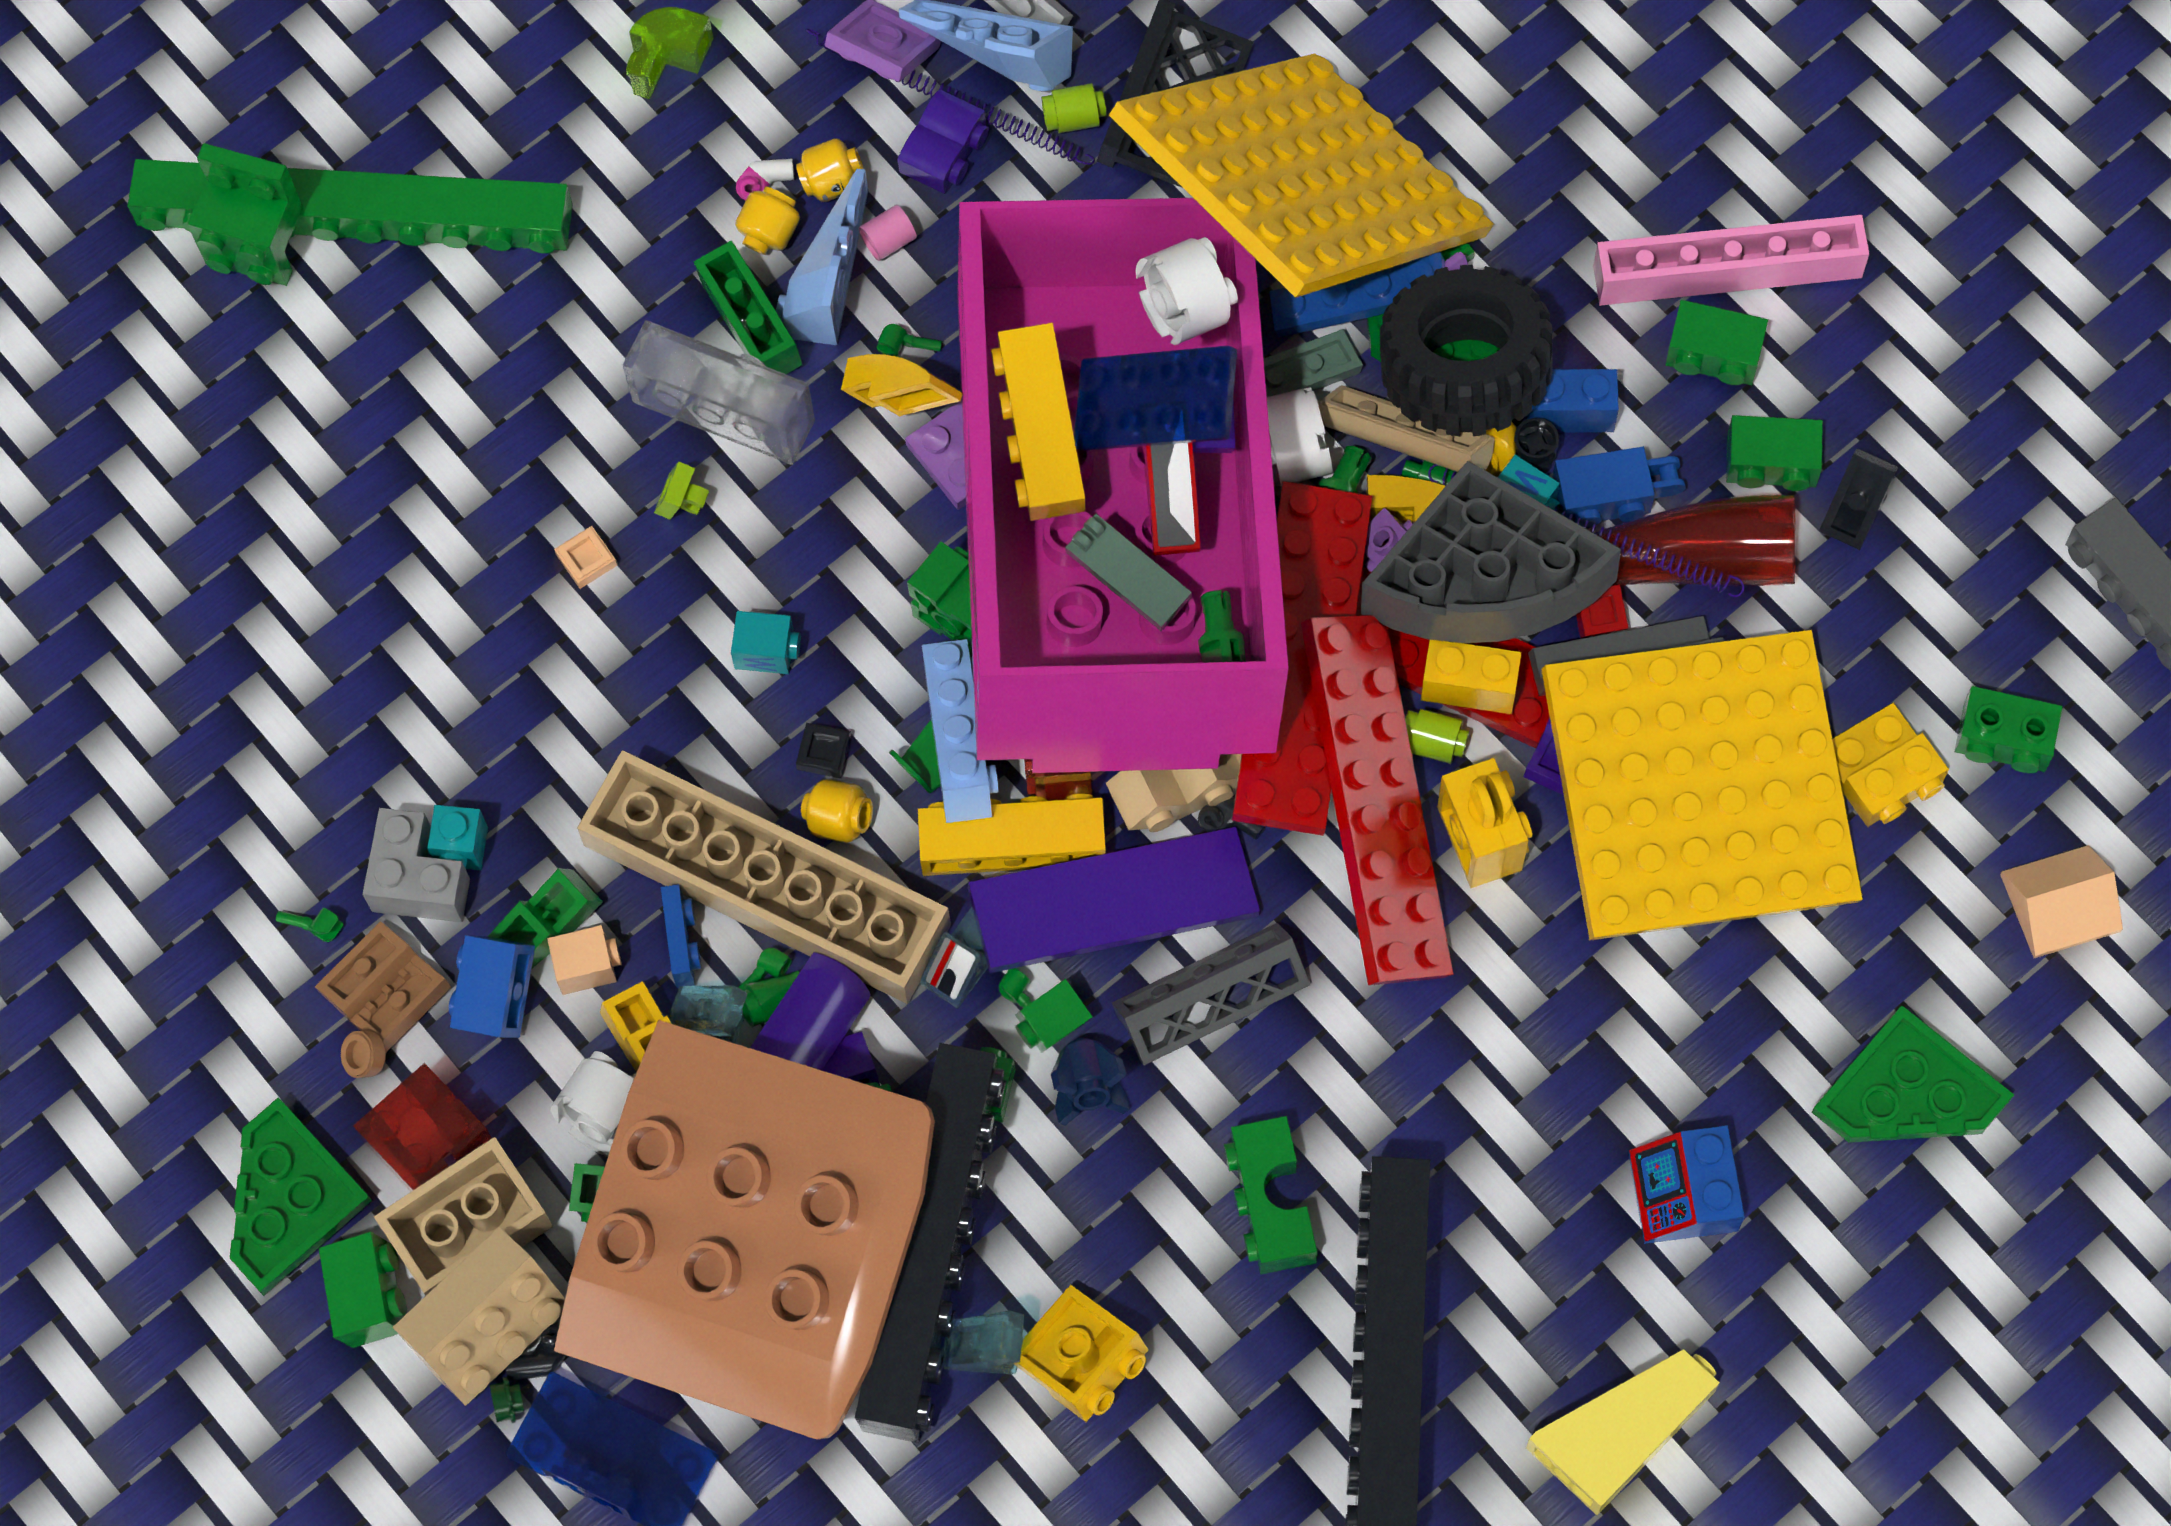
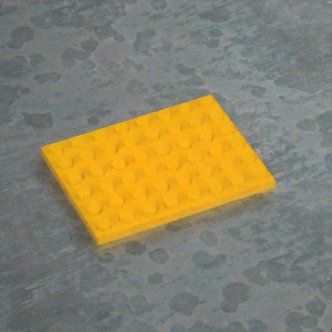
M1315 53L1117 101L1109 116L1295 298L1484 238L1494 225L1484 215L1482 207L1477 202L1466 198L1453 185V180L1449 175L1436 169L1423 157L1422 150L1416 144L1405 140L1393 128V123L1388 117L1376 112L1363 100V94L1356 87L1342 80L1333 71L1332 64Z

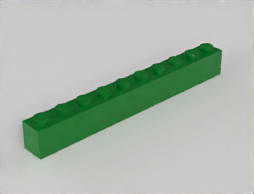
M135 159L127 206L136 225L152 231H161L165 228H184L190 232L187 223L206 180L200 164L195 162ZM287 168L303 205L290 238L294 237V235L314 236L324 241H333L339 237L356 238L365 243H378L381 240L400 241L410 246H419L425 242L442 243L451 248H464L467 245L487 246L497 251H506L510 248H528L537 253H551L554 250L567 251L573 206L567 184Z

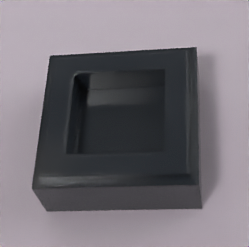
M806 722L796 761L797 770L841 778L852 738L851 731Z

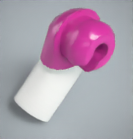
M793 159L752 162L736 182L737 194L746 201L751 192H763L765 186L769 187L772 182L794 180Z

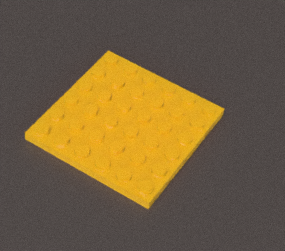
M1812 630L1548 664L1541 669L1590 940L1852 904L1863 900Z

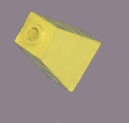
M1683 1349L1539 1429L1529 1438L1526 1449L1592 1512L1598 1515L1715 1393L1720 1383L1714 1378L1717 1373L1703 1357L1698 1354L1692 1357Z

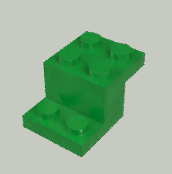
M203 143L197 160L206 180L187 225L205 264L219 273L229 274L231 271L245 274L259 284L270 285L274 282L287 286L293 270L284 251L303 207L287 166Z

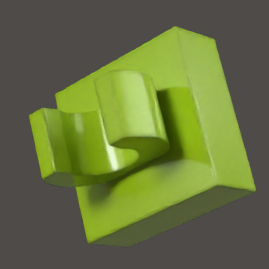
M678 461L667 477L654 511L655 514L670 520L679 508L696 515L700 508H703L709 491L701 486L689 484L695 470L694 467Z

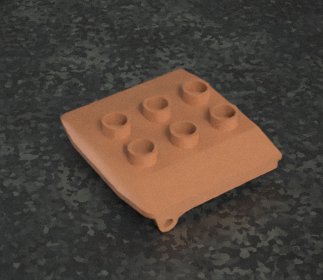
M658 1020L628 1092L575 1259L554 1351L813 1439L830 1438L839 1430L872 1365L925 1195L935 1123L932 1110L925 1102Z

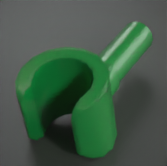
M889 324L884 327L878 339L877 350L886 355L898 356L902 345L910 348L915 347L940 352L942 341L916 337L907 334L906 330L897 324Z
M322 908L314 920L307 916L304 917L283 911H278L276 915V922L308 930L318 939L327 943L336 937L344 925L343 922L338 920V916L326 908Z
M776 948L765 949L759 956L757 967L753 970V973L732 994L736 997L737 993L745 990V984L762 981L767 973L773 977L784 976L792 960L788 955Z
M1016 968L1009 969L999 984L1000 994L1023 1008L1033 1002L1029 996L1024 994V991L1031 982L1030 979Z

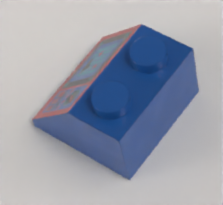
M1728 1125L1681 1131L1629 1150L1628 1154L1644 1244L1739 1231L1745 1217Z

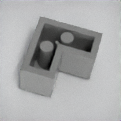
M379 808L363 897L371 911L375 913L463 922L470 877L462 861L428 858L429 851L427 847L431 825L425 813Z

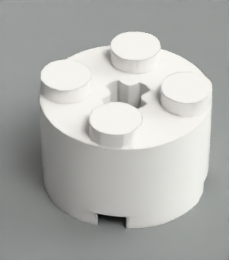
M1206 237L1199 240L1190 238L1140 259L1136 266V279L1143 276L1147 289L1140 291L1139 294L1148 318L1162 337L1167 335L1174 337L1170 342L1173 345L1180 344L1226 324L1230 318V305L1238 301L1236 288L1228 277L1223 278L1216 263L1217 255L1215 248Z
M1308 387L1267 397L1273 482L1275 486H1282L1283 481L1296 483L1332 474L1329 447L1326 448L1324 437L1325 429L1312 388Z
M594 1051L590 1058L583 1059L550 1107V1111L558 1123L564 1116L573 1125L568 1133L590 1149L608 1157L628 1092L636 1074L633 1077L618 1069L616 1062L602 1052Z

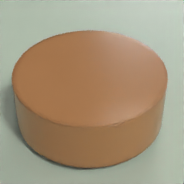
M354 1031L348 1034L341 1047V1061L345 1071L354 1078L374 1077L382 1070L386 1052L381 1037L373 1031Z

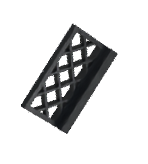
M1159 0L1119 101L1150 94L1154 83L1158 91L1224 76L1232 72L1243 71L1254 42L1174 11L1176 3L1168 0ZM1176 27L1194 33L1200 45L1180 51L1173 37ZM1225 45L1241 52L1236 62L1221 67L1212 49ZM1169 48L1172 55L1165 57L1167 50ZM1204 53L1213 71L1193 77L1185 59ZM1177 63L1185 81L1166 88L1159 71L1161 68ZM1113 119L1111 120L1096 162L1112 168L1114 162L1183 188L1151 156L1142 158L1129 153L1128 150L1131 142L1135 140Z

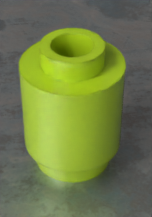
M1092 83L1051 90V95L1041 97L1047 131L1057 129L1058 133L1098 127L1100 126L1099 117L1106 116L1102 90L1094 92Z
M1420 709L1419 713L1408 710L1405 722L1412 754L1452 764L1454 756L1463 758L1470 731L1462 729V719Z

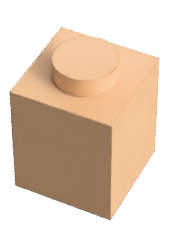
M602 925L547 938L556 981L562 995L617 982L614 967L622 965L616 938L607 940Z

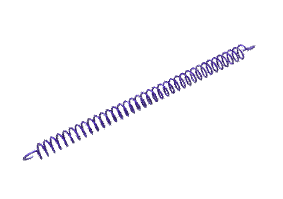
M806 29L807 33L816 36V43L818 46L824 45L825 49H829L825 47L827 33L824 37V41L821 44H818V36L816 34L820 35V33L811 29ZM916 70L912 71L910 79L906 84L904 83V79L902 80V84L904 86L909 84L910 89L916 87L917 92H921L923 90L924 95L930 94L931 98L933 97L932 91L937 84V79L934 80L931 90L928 93H925V87L927 86L930 80V76L926 78L924 86L921 90H918V84L922 79L923 73H920L917 79V83L913 87H911V80L913 79ZM944 83L940 85V90L943 89ZM951 86L948 87L947 93H950ZM958 89L955 91L953 96H957L959 92ZM966 93L962 94L961 100H964ZM973 96L969 98L968 103L971 104ZM980 99L977 100L975 104L976 107H978ZM987 102L984 104L982 110L984 111L987 107ZM994 106L991 107L989 115L986 118V120H988L989 125L995 123V127H1002L1004 132L1009 130L1011 135L1017 133L1018 138H1022L1024 136L1025 142L1031 140L1032 145L1038 143L1039 148L1046 147L1047 152L1053 149L1054 155L1060 153L1061 158H1065L1067 156L1069 162L1073 161L1074 159L1077 162L1086 165H1091L1095 162L1094 158L1089 154H1086V156L1090 157L1093 160L1091 163H1085L1077 159V155L1080 152L1081 146L1078 147L1075 156L1070 160L1069 154L1073 148L1074 142L1071 143L1066 155L1062 156V150L1067 141L1066 139L1063 141L1060 150L1057 153H1055V146L1059 140V136L1056 137L1054 145L1048 150V142L1052 136V132L1048 135L1046 143L1043 146H1040V141L1044 135L1045 129L1042 130L1039 139L1035 143H1033V137L1037 131L1038 126H1035L1031 137L1028 140H1026V133L1030 127V122L1027 124L1025 132L1021 136H1019V129L1023 123V119L1020 120L1016 131L1014 133H1011L1012 125L1016 120V116L1012 118L1010 126L1005 130L1004 124L1009 116V113H1006L1002 124L1000 126H997V120L1002 112L1001 109L998 111L996 119L992 123H990V116L994 111Z
M1434 464L1430 467L1428 471V477L1432 482L1438 483V481H1434L1430 476L1432 468L1435 466H1439ZM1447 468L1445 469L1443 475V485H1445V476L1448 470ZM1453 471L1451 479L1456 475V471ZM1580 517L1577 519V522H1576L1578 525H1579L1580 520H1581ZM1588 520L1585 522V529L1587 528ZM1595 523V524L1593 525V527H1592V530H1591L1592 533L1594 532V530H1595V528H1596V523ZM1604 526L1600 530L1599 537H1601L1604 531ZM1612 529L1609 530L1606 541L1609 540ZM1617 533L1615 541L1613 543V545L1615 546L1620 536V533ZM1627 535L1625 536L1623 544L1620 547L1623 556L1627 555L1630 552V558L1633 559L1638 555L1639 562L1645 559L1647 565L1653 562L1655 568L1659 567L1660 565L1663 571L1669 568L1670 574H1673L1677 571L1678 577H1681L1685 574L1686 580H1689L1693 577L1694 583H1697L1701 580L1702 586H1706L1709 583L1710 589H1714L1717 586V590L1719 593L1726 588L1731 578L1736 579L1741 583L1742 590L1737 595H1733L1731 593H1729L1728 595H1730L1731 597H1738L1744 591L1743 582L1739 578L1734 577L1732 575H1729L1726 584L1721 590H1719L1720 580L1723 576V572L1720 573L1719 579L1716 582V584L1713 587H1711L1712 577L1715 573V569L1712 570L1711 576L1708 579V581L1705 584H1703L1704 574L1707 570V565L1704 567L1703 573L1700 576V578L1697 581H1695L1696 571L1699 567V562L1696 564L1695 570L1692 573V575L1689 578H1687L1688 568L1691 564V559L1688 561L1687 567L1684 570V572L1681 575H1679L1680 565L1683 561V556L1680 558L1677 568L1672 572L1671 567L1672 562L1675 558V553L1672 555L1669 565L1664 569L1663 564L1664 559L1667 555V550L1664 552L1661 562L1656 566L1655 562L1656 556L1659 552V547L1656 549L1653 559L1648 563V554L1652 547L1651 544L1648 546L1645 556L1640 560V551L1644 544L1643 541L1641 542L1639 550L1637 551L1635 556L1632 557V548L1636 541L1635 538L1631 543L1630 549L1627 551L1626 554H1624V545L1628 539Z

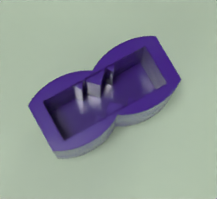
M939 89L928 103L918 125L909 135L898 156L899 172L943 194L950 189L952 184L958 186L968 169V162L965 159L973 149L980 150L988 136L989 127L986 126L985 111Z

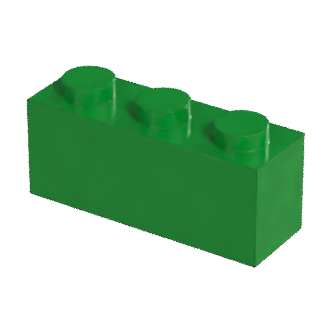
M732 240L693 261L701 284L764 387L803 365L794 340Z

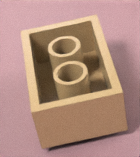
M495 1137L374 1216L425 1296L498 1227L504 1230L521 1247L553 1227L546 1212Z
M498 1227L392 1328L434 1376L466 1406L512 1361L518 1358L545 1329L557 1321L562 1315L565 1297L535 1260L504 1230Z

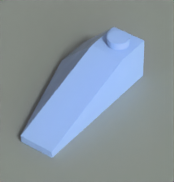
M914 0L899 9V18L1016 82L1029 84L1030 89L1050 91L1071 77L1073 26L933 0Z
M856 169L791 276L787 294L779 295L776 313L794 340L837 345L860 234L859 227L862 224L868 194L865 169Z

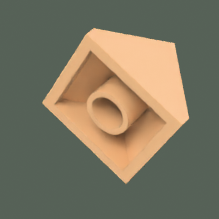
M2089 845L2008 869L2000 874L2033 958L2113 935L2123 930L2115 872Z

